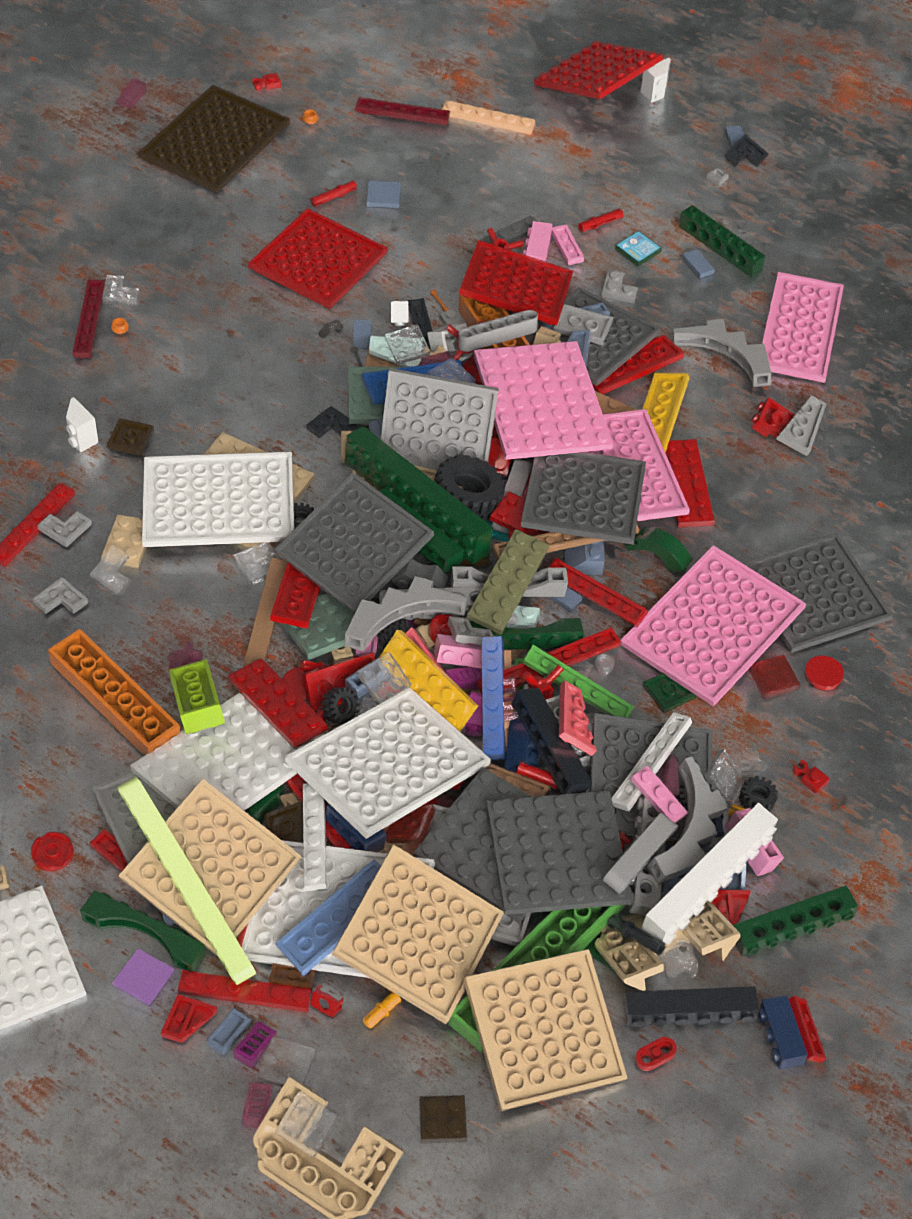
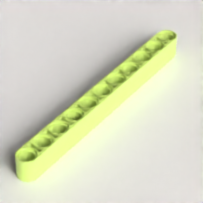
M135 776L119 785L117 789L233 982L238 985L255 975L256 972L138 777Z

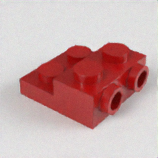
M768 397L756 407L758 413H755L750 421L753 423L751 428L764 437L770 434L777 438L795 414Z

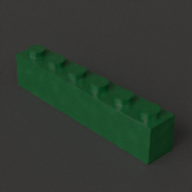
M384 488L379 491L434 532V536L419 550L422 555L435 565H438L445 573L452 570V567H457L462 563L464 549L459 544L455 543L388 489Z

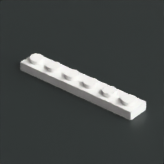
M673 712L612 797L613 807L628 812L631 810L642 793L630 779L646 766L654 774L658 772L692 724L691 717Z
M306 783L303 784L305 891L327 889L325 799Z

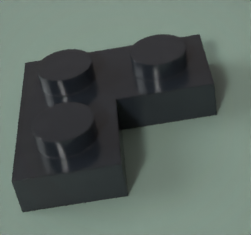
M744 134L725 154L724 158L736 167L746 157L758 167L768 157L769 153Z
M329 406L306 424V429L318 438H321L331 429L341 435V431H354L357 428V424H349V417L332 406Z

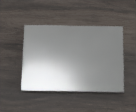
M564 304L558 325L554 326V331L570 336L572 331L590 330V342L603 345L613 323V317Z

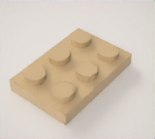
M117 515L101 556L102 562L139 568L146 549L142 544V518Z

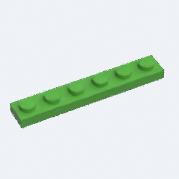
M535 645L531 646L522 662L544 677H547L559 664L564 670L553 682L560 686L564 681H567L579 688L584 701L606 715L628 718L634 708L631 704Z

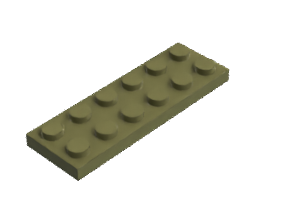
M515 529L467 614V619L502 635L550 545Z

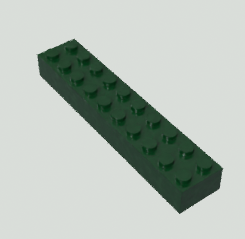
M364 426L347 435L344 462L349 467L353 468L360 476L364 477L380 491L386 488L391 493H394L414 511L432 523L455 543L459 544L464 549L463 558L467 559L470 563L475 564L489 555L493 527Z

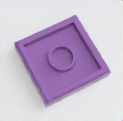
M137 949L114 979L113 986L150 1006L175 971L173 967Z

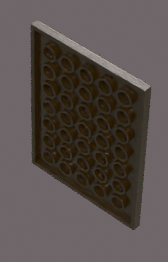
M212 85L138 152V157L218 193L290 124V118Z

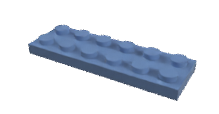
M375 859L275 943L276 947L303 976L335 949L381 866Z

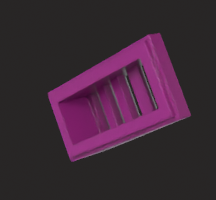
M463 667L444 671L460 688L478 690L477 680L482 679V672L479 668Z
M258 1021L234 1049V1058L253 1069L277 1035V1031ZM261 1029L269 1035L266 1037L260 1034L258 1031ZM256 1036L262 1039L263 1042L261 1043L257 1041L256 1039H254V1037ZM250 1042L258 1046V1048L256 1049L250 1046ZM245 1049H248L249 1051L253 1052L252 1055L245 1052Z

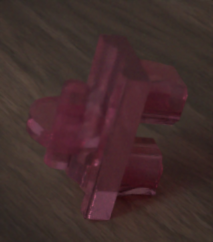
M187 642L183 651L170 652L167 659L170 662L169 666L171 668L188 665L190 662L201 661L203 655L201 651L194 649L193 643Z

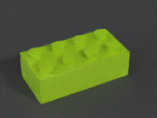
M207 659L169 670L186 734L196 733L200 730L217 727L225 723Z

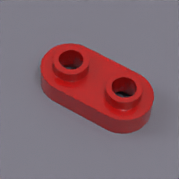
M661 1037L641 1047L635 1056L637 1067L643 1071H650L670 1061L676 1054V1043L669 1037ZM661 1049L668 1050V1053H663ZM646 1058V1059H648L650 1062L645 1063V1062H643L642 1059Z

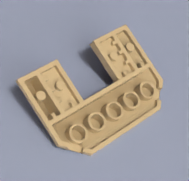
M707 900L703 905L704 909L698 916L693 915L689 919L690 923L683 931L679 929L675 933V939L669 945H665L666 948L663 953L691 942L702 955L714 951L723 961L740 938V933ZM630 914L622 917V919L631 921L637 928L642 929L646 916ZM608 925L602 930L600 938H597L595 942L596 949L622 981L630 986L646 991L645 978L664 971L663 963L658 959L656 953L630 938H624L620 932Z
M288 1077L253 1136L259 1160L257 1161L259 1171L330 1219H349L368 1214L404 1151L391 1139H385L367 1126H364L344 1162L340 1163L306 1140L329 1101L315 1093V1089Z

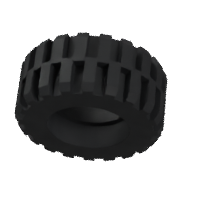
M459 455L445 460L440 464L434 478V482L484 521L490 520L491 514L501 502L505 491L504 481L500 473H497V469L494 466L491 467L487 461L483 462L480 458H471L469 455L464 457ZM460 487L469 488L476 493L465 491Z

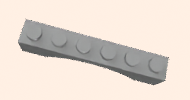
M452 567L450 587L484 586L490 574L478 571L473 567ZM545 568L536 572L523 597H565L568 585L566 568Z

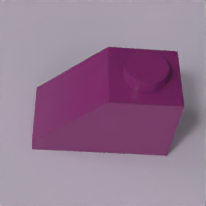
M471 692L470 698L478 707L465 724L464 734L483 737V694Z

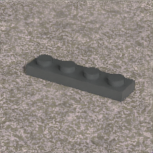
M528 216L495 232L498 239H504L509 244L526 237L529 227L532 228L533 221H538L532 216ZM489 235L480 239L490 244L493 243Z

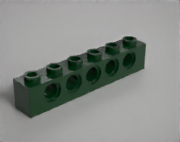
M691 205L681 212L679 227L751 278L763 270L766 255L695 206Z
M847 885L734 924L733 926L740 933V938L735 945L741 956L747 954L754 955L761 949L767 947L774 948L779 943L786 940L788 942L793 941L800 935L813 934L817 929L823 927L830 928L840 921L847 922L855 917L858 904Z

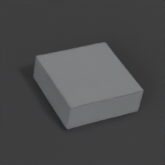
M716 167L707 174L706 179L720 186L728 179L729 174Z

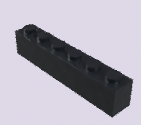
M540 689L518 690L511 704L561 794L586 793L592 781L572 748L571 743L565 742L559 737V723Z
M756 986L625 992L623 1000L626 1026L632 1025L633 1027H642L644 1025L664 1026L666 1024L686 1025L688 1023L703 1025L710 1022L726 1024L732 1021L748 1023L756 1020L759 1013Z

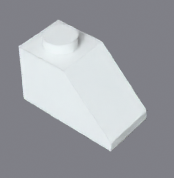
M408 301L390 302L391 323H394V326H405V322H408Z

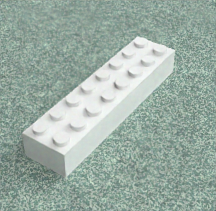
M758 803L646 915L641 930L669 945L675 939V933L679 929L683 931L690 923L689 919L693 915L698 916L702 912L706 901H713L718 895V889L721 886L725 888L731 882V876L734 873L739 874L746 866L745 862L748 859L753 860L759 853L758 849L762 845L765 847L773 839L772 835L777 830L775 825L778 819Z

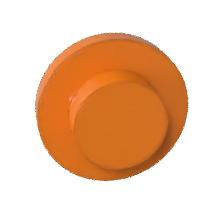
M309 109L304 112L302 119L305 123L313 124L317 122L318 115L316 111Z
M116 318L111 324L112 331L118 334L126 332L129 328L128 322L124 318Z

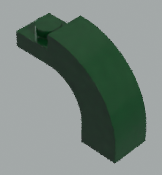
M644 527L640 533L635 534L634 545L625 544L628 551L647 550L656 554L665 563L669 572H684L693 560L688 550L678 539L654 527Z

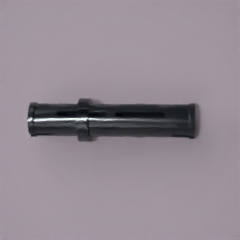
M616 914L610 916L608 926L620 932L624 938L636 941L657 955H661L666 948L665 942L637 928L631 921H625Z

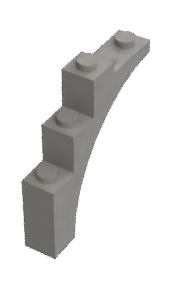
M724 319L706 320V325L673 329V343L676 346H698L725 354L746 371L753 387L771 385V369L765 344L747 345L744 331L727 333Z
M415 576L407 593L388 588L381 605L362 599L345 633V646L364 651L369 642L382 629L407 616L427 612H447L465 616L468 598L446 592L442 589L433 588V581Z
M692 756L685 758L678 767L685 784L688 801V814L683 832L672 848L656 856L648 864L657 884L690 872L705 857V853L700 848V845L710 842L718 834L711 819L721 816L728 808L726 800L719 790L711 792L708 782L704 779L699 765Z

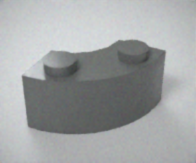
M411 559L391 580L400 589H409L414 577L417 576L433 581V588H445L448 576L438 565H423Z

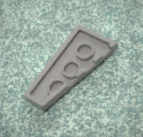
M811 395L776 440L807 456L811 451L827 403Z

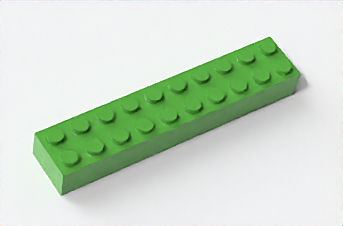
M625 905L552 911L492 971L582 951L609 924L610 916L613 914L618 915ZM467 995L456 1006L449 1019V1025L482 1053V1044Z

